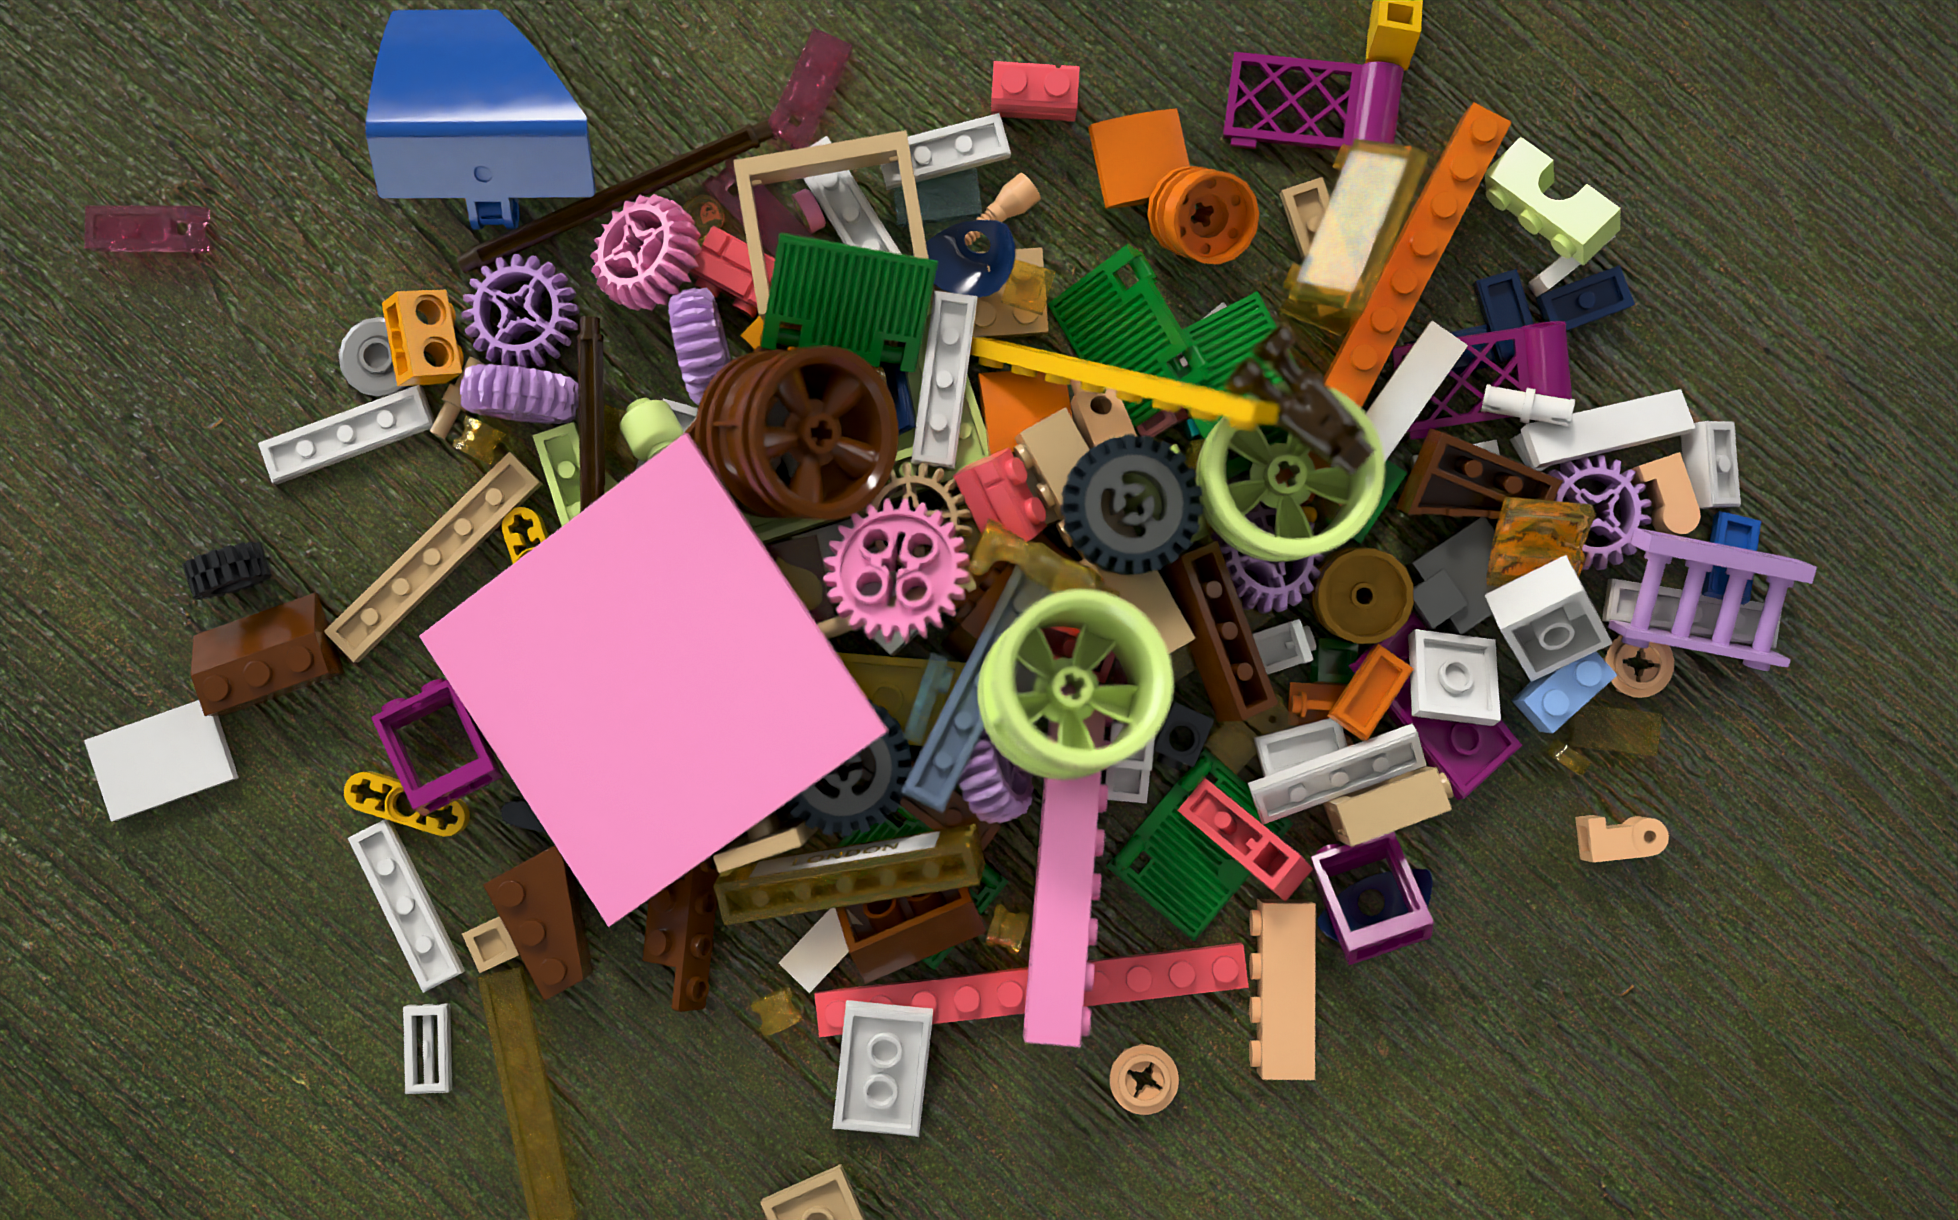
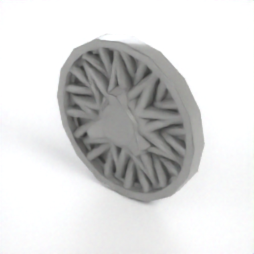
M383 317L365 319L353 326L342 340L339 352L340 368L348 383L361 393L375 397L389 396L408 387H397L385 319Z

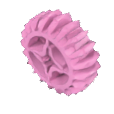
M655 194L650 198L639 195L635 203L625 200L623 211L617 212L612 210L613 219L609 224H601L604 229L602 236L593 239L598 249L590 255L596 263L591 272L598 279L596 284L617 304H623L627 308L637 311L641 308L652 311L656 303L667 306L669 295H678L680 293L679 286L683 282H691L688 273L690 269L699 267L694 256L702 251L698 242H696L701 234L694 226L695 221L691 215L684 211L675 201H670Z

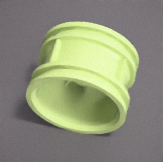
M1285 382L1274 384L1282 392L1284 391L1288 395L1291 394ZM1328 387L1342 402L1359 427L1364 429L1363 438L1375 449L1368 460L1351 476L1341 467L1315 470L1313 461L1307 455L1311 450L1290 433H1288L1287 444L1277 443L1269 446L1258 424L1256 431L1235 428L1228 425L1230 417L1224 416L1214 426L1199 453L1196 467L1197 486L1201 485L1203 495L1199 497L1200 505H1203V514L1211 528L1225 543L1242 554L1255 559L1271 562L1294 561L1327 551L1342 544L1356 534L1367 522L1378 503L1383 487L1385 473L1383 450L1377 432L1369 418L1357 404L1344 394ZM1248 395V396L1246 397V398H1251V399H1255V400L1261 401L1260 399H1258L1257 397H1255V396H1253V395ZM1228 448L1253 462L1250 469V480L1227 485L1225 461ZM1278 465H1281L1282 471L1286 468L1291 470L1293 477L1288 480L1289 487H1287L1286 482L1279 484L1276 481L1275 475L1280 472ZM1311 493L1342 504L1333 521L1315 537L1300 506L1309 498ZM1260 501L1268 507L1277 509L1275 536L1261 531L1244 517Z
M1094 590L1060 592L1048 596L1031 606L992 645L979 674L977 689L978 708L984 728L996 748L1013 764L1043 778L1054 780L1083 778L1134 754L1151 740L1163 723L1170 705L1173 689L1172 667L1168 651L1160 634L1147 617L1137 608L1116 596ZM1058 626L1079 629L1072 658L1062 657L1055 660L1040 629ZM1112 651L1124 669L1128 685L1099 687L1098 679L1092 670ZM1015 660L1031 672L1037 674L1034 681V692L1015 693L1013 681ZM1072 684L1076 693L1072 696L1070 694L1064 697L1060 688L1064 685ZM1095 709L1108 717L1124 723L1115 740L1107 748L1095 750L1083 720L1091 716ZM1043 714L1050 721L1059 723L1057 744L1044 737L1032 726V723Z

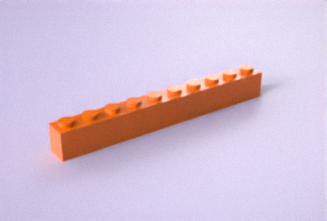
M1475 102L1472 103L1457 124L1323 378L1326 386L1344 394L1360 408H1362L1512 123ZM1313 451L1307 454L1313 461L1315 470L1330 468L1326 461ZM1278 465L1280 472L1275 475V479L1279 484L1286 482L1287 487H1289L1288 480L1293 477V474L1289 468L1282 471L1281 465ZM1311 493L1309 498L1300 505L1306 506L1311 503L1316 494Z

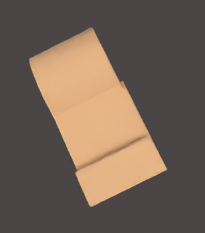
M1680 452L1632 468L1633 471H1636L1634 478L1631 480L1632 485L1640 483L1646 485V490L1654 509L1651 516L1652 525L1657 532L1678 536L1687 534L1697 527L1701 517L1700 509Z
M1594 815L1575 817L1580 860L1594 863L1654 856L1660 854L1668 844L1669 834L1667 828L1662 822L1654 818L1634 816L1628 818L1623 824L1606 826L1605 817Z

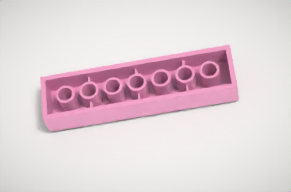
M1072 684L1064 685L1060 688L1064 697L1070 694L1072 696L1076 693ZM1095 709L1091 716L1083 720L1095 750L1107 748L1111 744V741H1104L1105 727H1110V723H1113V718ZM1049 720L1047 739L1057 744L1059 723ZM1101 771L1087 777L1071 780L1044 778L1023 1028L1025 1042L1080 1047L1081 1036H1089L1091 1010L1083 1006L1084 991H1092L1094 964L1086 962L1088 945L1096 946L1098 919L1090 918L1091 900L1099 901L1101 889V874H1095L1093 870L1094 858L1103 855L1105 836L1104 829H1097L1098 813L1106 812L1108 785H1100Z

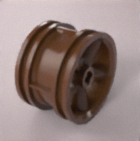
M832 346L759 351L742 355L730 361L708 384L701 398L696 416V446L742 513L755 517H796L801 519L833 520L857 513L871 503L885 486L892 472L898 449L899 430L896 409L883 379L863 358L846 349ZM805 382L812 388L819 400H808ZM772 396L790 412L782 427L765 426L766 413ZM786 452H789L791 457L798 462L788 487L783 485L770 461Z

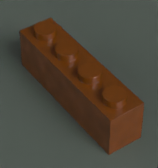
M1218 541L1189 547L1179 555L1177 560L1163 566L1161 572L1172 598L1195 637L1194 640L1188 643L1218 722L1244 721L1278 705Z

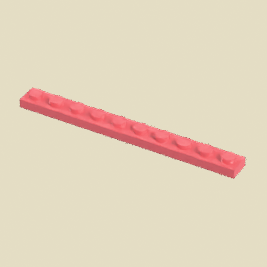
M1242 943L1086 960V962L1094 964V980L1092 991H1084L1083 1006L1249 988L1244 945ZM1028 967L816 991L814 995L819 1037L843 1035L846 1000L933 1009L932 1024L1025 1014Z

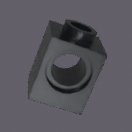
M1170 702L1165 719L1154 740V751L1159 752L1156 761L1178 771L1181 770L1183 764L1194 767L1214 719L1176 702ZM1177 726H1184L1191 733L1190 745L1181 751L1172 748L1169 742V735Z

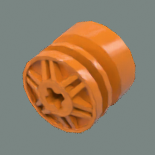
M1187 165L1170 171L1157 183L1149 198L1147 217L1151 233L1162 247L1176 255H1181L1200 263L1219 265L1234 260L1249 247L1257 232L1259 209L1255 194L1242 179L1232 173Z

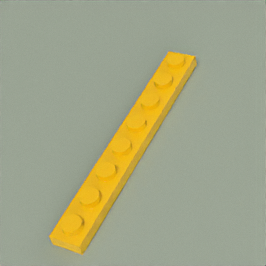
M972 336L970 355L979 357V365L1003 368L1004 363L1012 365V373L1036 377L1037 371L1046 373L1045 381L1063 385H1071V380L1073 379L1081 381V390L1106 394L1107 388L1115 389V398L1141 403L1143 397L1153 399L1152 407L1162 410L1179 412L1180 406L1191 408L1189 416L1194 418L1217 421L1218 415L1230 417L1229 426L1256 431L1257 423L1276 424L1280 405L999 339Z

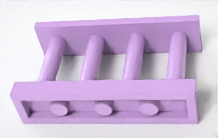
M1640 528L1634 529L1631 545L1644 550V558L1648 559L1631 623L1610 619L1608 628L1623 636L1621 642L1640 648H1648L1649 642L1744 659L1743 665L1763 671H1769L1771 665L1789 667L1791 659L1770 650L1788 587L1793 588L1794 581L1812 584L1817 569L1816 566L1794 558ZM1672 557L1686 559L1685 566L1689 567L1672 631L1649 627L1665 565L1671 564ZM1713 565L1727 567L1725 573L1729 575L1712 638L1691 635L1690 631L1706 573L1712 572ZM1754 573L1767 575L1766 581L1770 584L1753 645L1749 646L1730 642L1747 579L1752 580Z

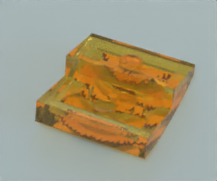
M1505 497L1492 542L1486 577L1487 585L1504 586L1565 555L1579 578L1586 561L1582 548L1595 518L1592 504Z

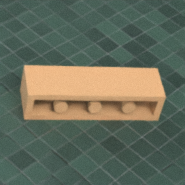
M1257 899V910L1250 911L1251 936H1257V953H1251L1249 961L1250 978L1257 980V997H1250L1249 1002L1250 1022L1257 1023V1040H1250L1249 1043L1250 1066L1256 1067V1072L1262 1080H1315V903L1309 899H1288L1286 902L1282 899Z

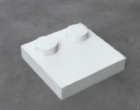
M1415 629L1408 635L1409 665L1414 668L1410 674L1412 716L1494 726L1501 721L1496 642L1494 639Z

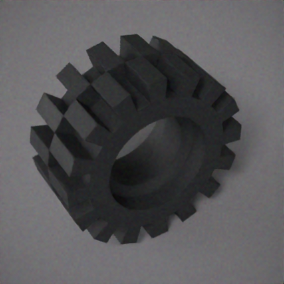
M256 541L247 544L245 542L238 543L232 547L229 545L220 550L214 549L208 551L207 554L197 555L194 559H189L182 564L192 597L196 600L203 598L204 600L211 599L215 596H225L231 592L232 594L240 592L239 590L254 587L253 585L261 584L272 576L261 542L256 543Z

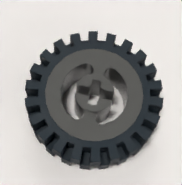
M1135 434L1105 440L1093 447L1078 460L1067 476L1066 485L1063 486L1061 495L1063 496V504L1060 506L1061 516L1063 515L1065 525L1063 527L1065 532L1070 535L1073 541L1071 544L1076 551L1079 550L1085 556L1084 559L1091 564L1094 563L1100 566V569L1107 572L1133 575L1159 570L1163 566L1177 560L1179 555L1189 548L1192 544L1191 539L1193 535L1198 533L1201 525L1198 524L1199 516L1203 515V505H1200L1199 496L1203 495L1201 485L1197 486L1194 479L1197 476L1194 468H1189L1184 462L1186 458L1181 452L1175 453L1170 449L1172 447L1170 444L1164 441L1161 443L1153 440L1154 437L1146 435L1136 437ZM1123 474H1137L1148 479L1156 487L1161 498L1162 509L1158 521L1152 516L1155 502L1151 495L1137 505L1136 508L1140 513L1139 515L1133 512L1125 515L1117 522L1122 526H1138L1141 530V535L1136 538L1125 537L1114 532L1105 522L1101 512V498L1104 490L1111 494L1109 512L1111 515H1114L1127 504L1123 498L1124 495L1130 499L1146 489V487L1140 484H1124L1122 481Z
M868 698L867 700L888 729V732L868 745L876 761L871 779L863 787L855 788L852 785L862 775V763L849 765L848 773L845 774L840 773V769L837 767L825 775V778L831 785L838 787V791L832 792L822 787L818 782H815L787 802L790 807V813L796 819L798 817L802 818L805 821V825L811 829H814L815 826L823 829L822 833L832 835V832L836 831L842 832V836L852 835V831L861 830V833L869 831L875 823L878 822L881 825L885 822L890 812L893 811L895 813L900 806V800L903 796H906L901 790L912 771L911 753L907 737L896 718L893 719L887 709L881 705L873 704L872 700ZM859 751L849 758L847 762L861 761V752Z

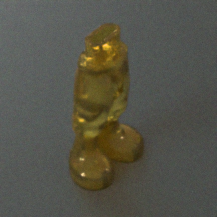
M988 518L968 569L971 573L983 575L996 561H1008L1019 565L1020 570L1025 573L1027 579L1042 585L1055 594L1070 590H1094L1120 598V591L1104 585V578L1090 567L1058 555L1041 542L1029 541L1028 543L1020 536L1008 530L1002 523Z

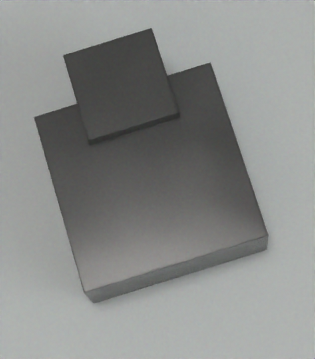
M1486 517L1475 518L1406 565L1418 583L1413 586L1414 604L1412 610L1426 629H1433L1444 622L1452 634L1462 635L1493 614L1485 594L1520 578L1500 575L1504 566L1507 567L1508 564L1512 565L1513 562H1516L1514 559L1505 565L1490 567L1494 546L1497 548L1498 545L1500 547L1502 541L1499 537H1496V532Z

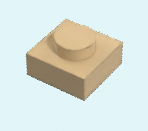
M500 916L462 933L479 973L520 955Z

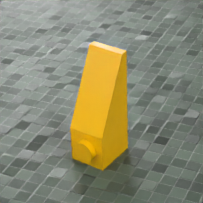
M1373 0L1365 63L1376 61L1389 62L1401 66L1406 71L1408 70L1421 34L1423 0Z

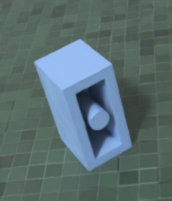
M1593 652L1530 682L1511 701L1539 732L1554 733L1613 680L1617 674L1597 652Z

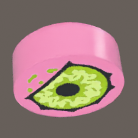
M805 188L793 194V203L807 230L812 234L824 228L826 224L824 215L811 191Z

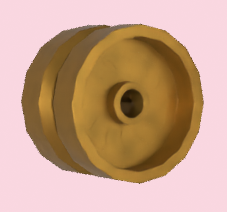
M1348 547L1327 555L1316 567L1321 573L1318 579L1311 581L1314 589L1309 593V605L1316 621L1329 633L1357 644L1378 643L1394 636L1407 622L1414 604L1413 583L1406 568L1392 555L1373 548ZM1360 588H1366V595L1360 597V604L1356 599V592Z

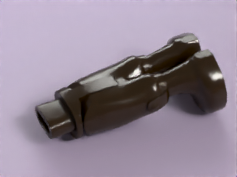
M1283 323L1263 338L1252 349L1251 353L1287 384L1291 394L1288 395L1284 391L1279 390L1265 375L1264 368L1253 357H1248L1240 362L1229 375L1224 386L1233 395L1241 396L1248 393L1263 402L1280 405L1276 424L1273 425L1287 430L1303 445L1323 458L1329 466L1337 463L1351 476L1368 460L1375 449L1363 438L1364 429L1359 427L1342 402L1325 385L1322 375L1309 369L1301 370L1289 353V348L1294 341L1295 335L1293 330L1286 323Z

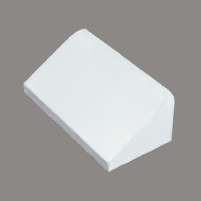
M1703 421L1694 423L1695 429L1681 435L1683 462L1699 509L1739 507L1741 501L1734 422Z

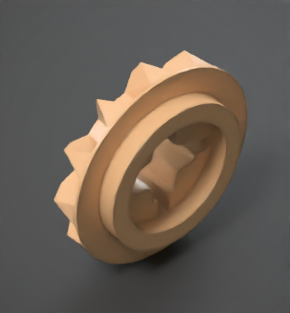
M1619 635L1612 641L1606 656L1603 658L1617 674L1611 680L1612 684L1616 687V691L1635 698L1649 697L1659 693L1667 686L1674 671V656L1670 646L1649 642L1648 648L1635 647L1621 642L1623 636ZM1637 651L1641 652L1642 660L1654 664V667L1640 669L1638 676L1634 675L1635 670L1633 667L1623 663V660L1636 657Z
M1141 1043L1138 1046L1124 1049L1118 1058L1113 1061L1109 1082L1114 1098L1124 1109L1135 1114L1149 1115L1163 1110L1172 1102L1178 1090L1179 1075L1173 1059L1160 1047ZM1152 1063L1150 1075L1160 1087L1145 1084L1142 1090L1139 1089L1137 1095H1134L1137 1091V1081L1128 1070L1133 1072L1136 1070L1142 1073Z

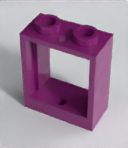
M444 678L425 684L421 688V693L407 700L405 698H397L384 704L381 707L382 712L371 717L413 810L423 816L503 777L484 735L449 681ZM453 703L477 753L478 759L422 786L397 730Z
M1394 831L1353 846L1348 844L1343 846L1339 844L1327 845L1319 849L1316 855L1310 857L1311 867L1313 868L1311 871L1312 877L1348 965L1432 938L1434 922ZM1386 858L1409 913L1351 932L1328 877Z

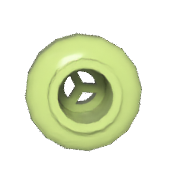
M640 398L632 402L627 407V413L620 422V431L633 456L640 461H649L684 433L671 406L663 400Z

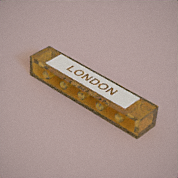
M973 824L756 860L723 871L714 883V889L724 925L979 885L986 864L977 825Z

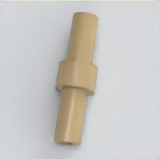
M469 357L455 385L450 384L442 397L445 403L429 432L442 439L446 438L459 412L466 411L461 406L460 385L465 369L472 365H485L484 363Z

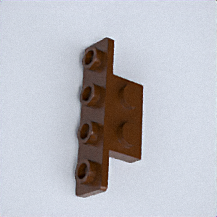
M716 853L687 872L685 878L680 877L651 897L648 902L642 961L676 967L672 999L673 1011L701 1010L706 1006L709 992L710 960L714 946L715 912L718 906L719 872L713 858Z

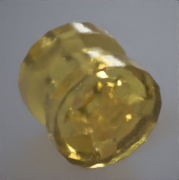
M466 415L463 421L465 429L461 437L455 438L452 447L492 465L495 458L493 450L497 443L503 441L506 434Z
M997 903L984 945L989 947L1001 945L1006 947L1009 953L1018 955L1030 913L1020 911L1015 914L1007 911L1004 905Z
M790 986L773 991L750 1003L753 1012L759 1014L762 1020L760 1029L763 1036L777 1033L803 1020L801 1011L794 1008L791 1001L793 992Z

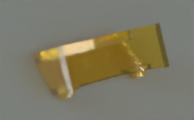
M1354 138L1350 146L1344 143L1341 145L1332 168L1339 170L1337 183L1307 255L1301 265L1293 262L1283 284L1284 288L1289 289V293L1282 301L1278 311L1339 336H1342L1363 314L1372 296L1427 163L1428 152L1413 146Z

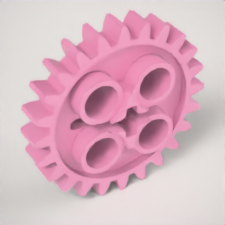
M885 499L883 511L879 513L871 504H868V517L864 520L855 513L851 515L855 525L852 530L841 525L838 527L840 535L844 539L843 542L829 541L831 551L837 556L824 558L826 568L834 571L823 576L824 581L828 587H836L828 593V597L831 603L842 602L836 609L841 619L852 615L849 624L854 631L866 623L865 632L869 639H872L879 629L882 630L886 643L891 642L894 632H900L904 642H909L910 630L917 629L919 634L925 638L927 637L925 624L931 622L941 629L943 624L939 614L943 611L955 616L956 610L951 599H965L964 590L957 586V584L970 582L968 572L961 570V568L970 565L968 554L959 553L965 548L964 540L962 537L952 538L956 533L953 522L941 527L943 522L941 511H936L928 518L926 503L922 502L913 512L910 509L908 499H903L899 510H893L890 500ZM905 534L906 537L904 538L900 553L904 569H900L897 573L896 605L890 608L888 603L890 602L894 586L890 572L895 571L897 566L898 536ZM877 540H884L889 543L886 550L880 554L867 552L870 544ZM926 544L933 547L930 555L925 558L918 559L911 556L914 548L919 545ZM870 582H877L883 585L881 591L873 597L861 595L862 588ZM920 586L927 589L926 595L919 601L912 602L905 599L906 593L913 587Z

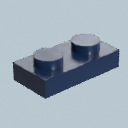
M1620 265L1536 297L1544 322L1564 321L1566 332L1635 305Z

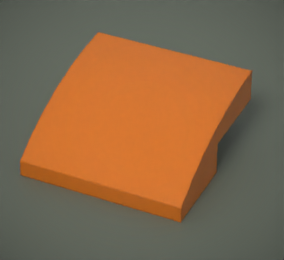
M1177 108L1118 117L1088 126L1105 209L1145 204L1149 201L1157 183L1172 170L1187 165L1190 166Z
M1011 371L978 373L982 417L985 419L988 456L1008 447L1014 455L1013 448L1018 445L1015 437L1020 432L1065 407L1073 419L1067 385L1045 381L1046 373L1037 371L1036 377L1015 374Z

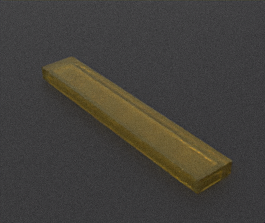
M523 966L480 975L477 979L530 1220H578Z

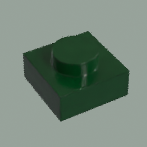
M1315 639L1316 650L1311 651L1313 661H1311V683L1347 686L1355 675L1349 665L1358 658V644L1352 641Z

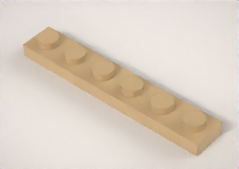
M509 452L324 630L325 634L353 662L362 660L502 524L503 518L513 508L520 507L543 483L514 453Z

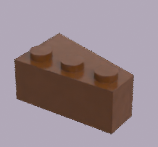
M1429 429L1396 508L1407 514L1506 519L1504 518L1505 516L1513 515L1518 509H1526L1527 505L1529 507L1532 504L1535 506L1538 503H1544L1545 505L1550 503L1552 505L1562 480L1446 433Z
M1041 532L1027 542L1011 546L1004 554L1009 561L1001 571L994 567L978 586L984 592L975 602L969 598L953 617L957 624L940 645L961 663L967 662L1021 556L1060 576L1053 592L1077 562Z
M556 845L483 884L544 1001L584 980L593 973L585 921L582 919L578 896L580 892L578 879L575 878V874Z

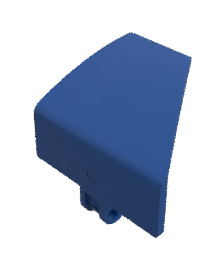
M394 10L391 12L377 56L366 116V138L377 192L380 198H465L472 229L482 230L484 225H505L506 229L518 228V198L594 196L596 185L587 117L539 52L499 10Z

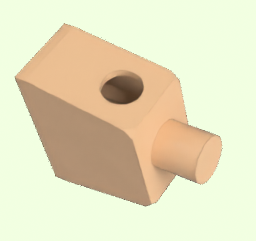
M1071 380V388L1074 393L1071 400L1073 421L1089 450L1113 437L1118 438L1135 434L1137 437L1122 400L1115 398V389L1107 388L1106 394L1084 391L1080 389L1081 381Z

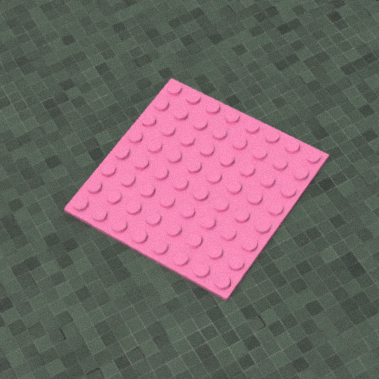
M684 433L419 636L608 927L888 732L884 723L688 433Z

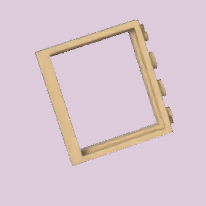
M906 130L733 160L758 312L763 322L765 320L770 287L753 191L754 186L898 162L914 257L928 259ZM780 321V324H785L786 326L793 325V323Z

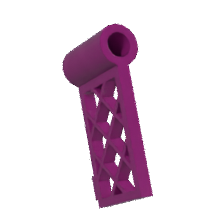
M1234 52L1223 138L1231 139L1230 147L1256 149V142L1350 151L1358 155V161L1367 164L1383 163L1384 158L1392 156L1394 151L1404 69L1397 64L1376 61L1362 65ZM1241 65L1260 67L1268 79L1250 92L1239 79ZM1270 68H1277L1279 70L1273 73ZM1290 70L1302 71L1311 82L1294 96L1290 94L1279 80ZM1312 72H1317V73H1322V74L1316 78V76H1315ZM1333 74L1351 76L1349 91L1336 101L1321 84ZM1273 84L1285 98L1286 102L1268 115L1255 97ZM1315 88L1329 106L1310 119L1298 104V101ZM1239 89L1244 97L1236 103ZM1348 100L1345 113L1340 106ZM1247 103H1250L1263 119L1251 129L1233 127L1235 113ZM1292 107L1305 125L1294 133H1285L1280 130L1273 120ZM1334 111L1345 124L1343 139L1325 137L1316 124ZM1268 125L1272 131H1266L1262 129ZM1310 130L1315 136L1304 135V133Z
M1542 322L1526 325L1521 328L1457 337L1468 345L1466 349L1475 355L1474 359L1460 376L1452 370L1449 371L1448 374L1456 379L1455 383L1441 400L1432 395L1430 399L1437 404L1426 419L1415 420L1407 432H1409L1410 439L1412 440L1426 438L1429 429L1436 430L1438 427L1513 417L1480 411L1485 392L1482 394L1465 380L1481 360L1499 373L1491 384L1493 387H1499L1506 378L1517 387L1518 391L1526 392L1527 388L1536 389L1535 394L1572 399L1565 322ZM1513 339L1514 356L1503 370L1485 357L1496 341ZM1486 343L1479 352L1470 346ZM1414 344L1393 347L1391 351L1393 373L1403 361L1402 355H1407ZM1514 367L1516 369L1517 380H1515L1513 377L1509 375V373L1512 371ZM1463 385L1480 399L1468 413L1457 414L1446 404ZM1442 409L1451 414L1448 416L1437 417V415L1441 412Z

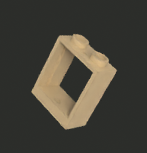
M1424 766L1324 802L1323 806L1336 840L1353 846L1452 810L1448 799L1453 797V792L1449 780L1443 772L1438 773L1437 768Z

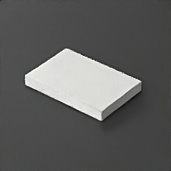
M199 700L84 740L111 822L239 778L219 717L204 716Z
M846 1000L833 1129L919 1137L933 1009Z

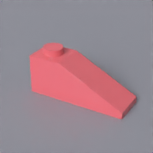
M1206 778L1203 779L1177 810L1285 902L1313 870L1300 854Z

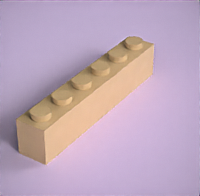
M1065 407L1020 432L1015 437L1018 445L1013 450L1016 457L1025 465L1026 470L1031 468L1039 482L1035 486V490L1047 509L1053 507L1061 521L1056 524L1058 532L1066 545L1071 547L1073 541L1070 535L1066 534L1063 527L1065 521L1063 515L1061 516L1060 506L1063 504V496L1061 495L1063 486L1066 485L1069 472L1077 464L1078 460L1089 451V448ZM1104 490L1101 498V512L1107 525L1119 535L1129 538L1138 537L1133 526H1122L1117 523L1126 515L1123 509L1114 515L1110 514L1109 501L1111 494ZM1079 550L1077 551L1082 559L1078 562V566L1086 581L1090 585L1095 583L1100 592L1116 596L1144 614L1160 634L1168 654L1195 639L1157 570L1133 575L1107 572L1100 569V566L1088 562L1084 559L1085 556Z

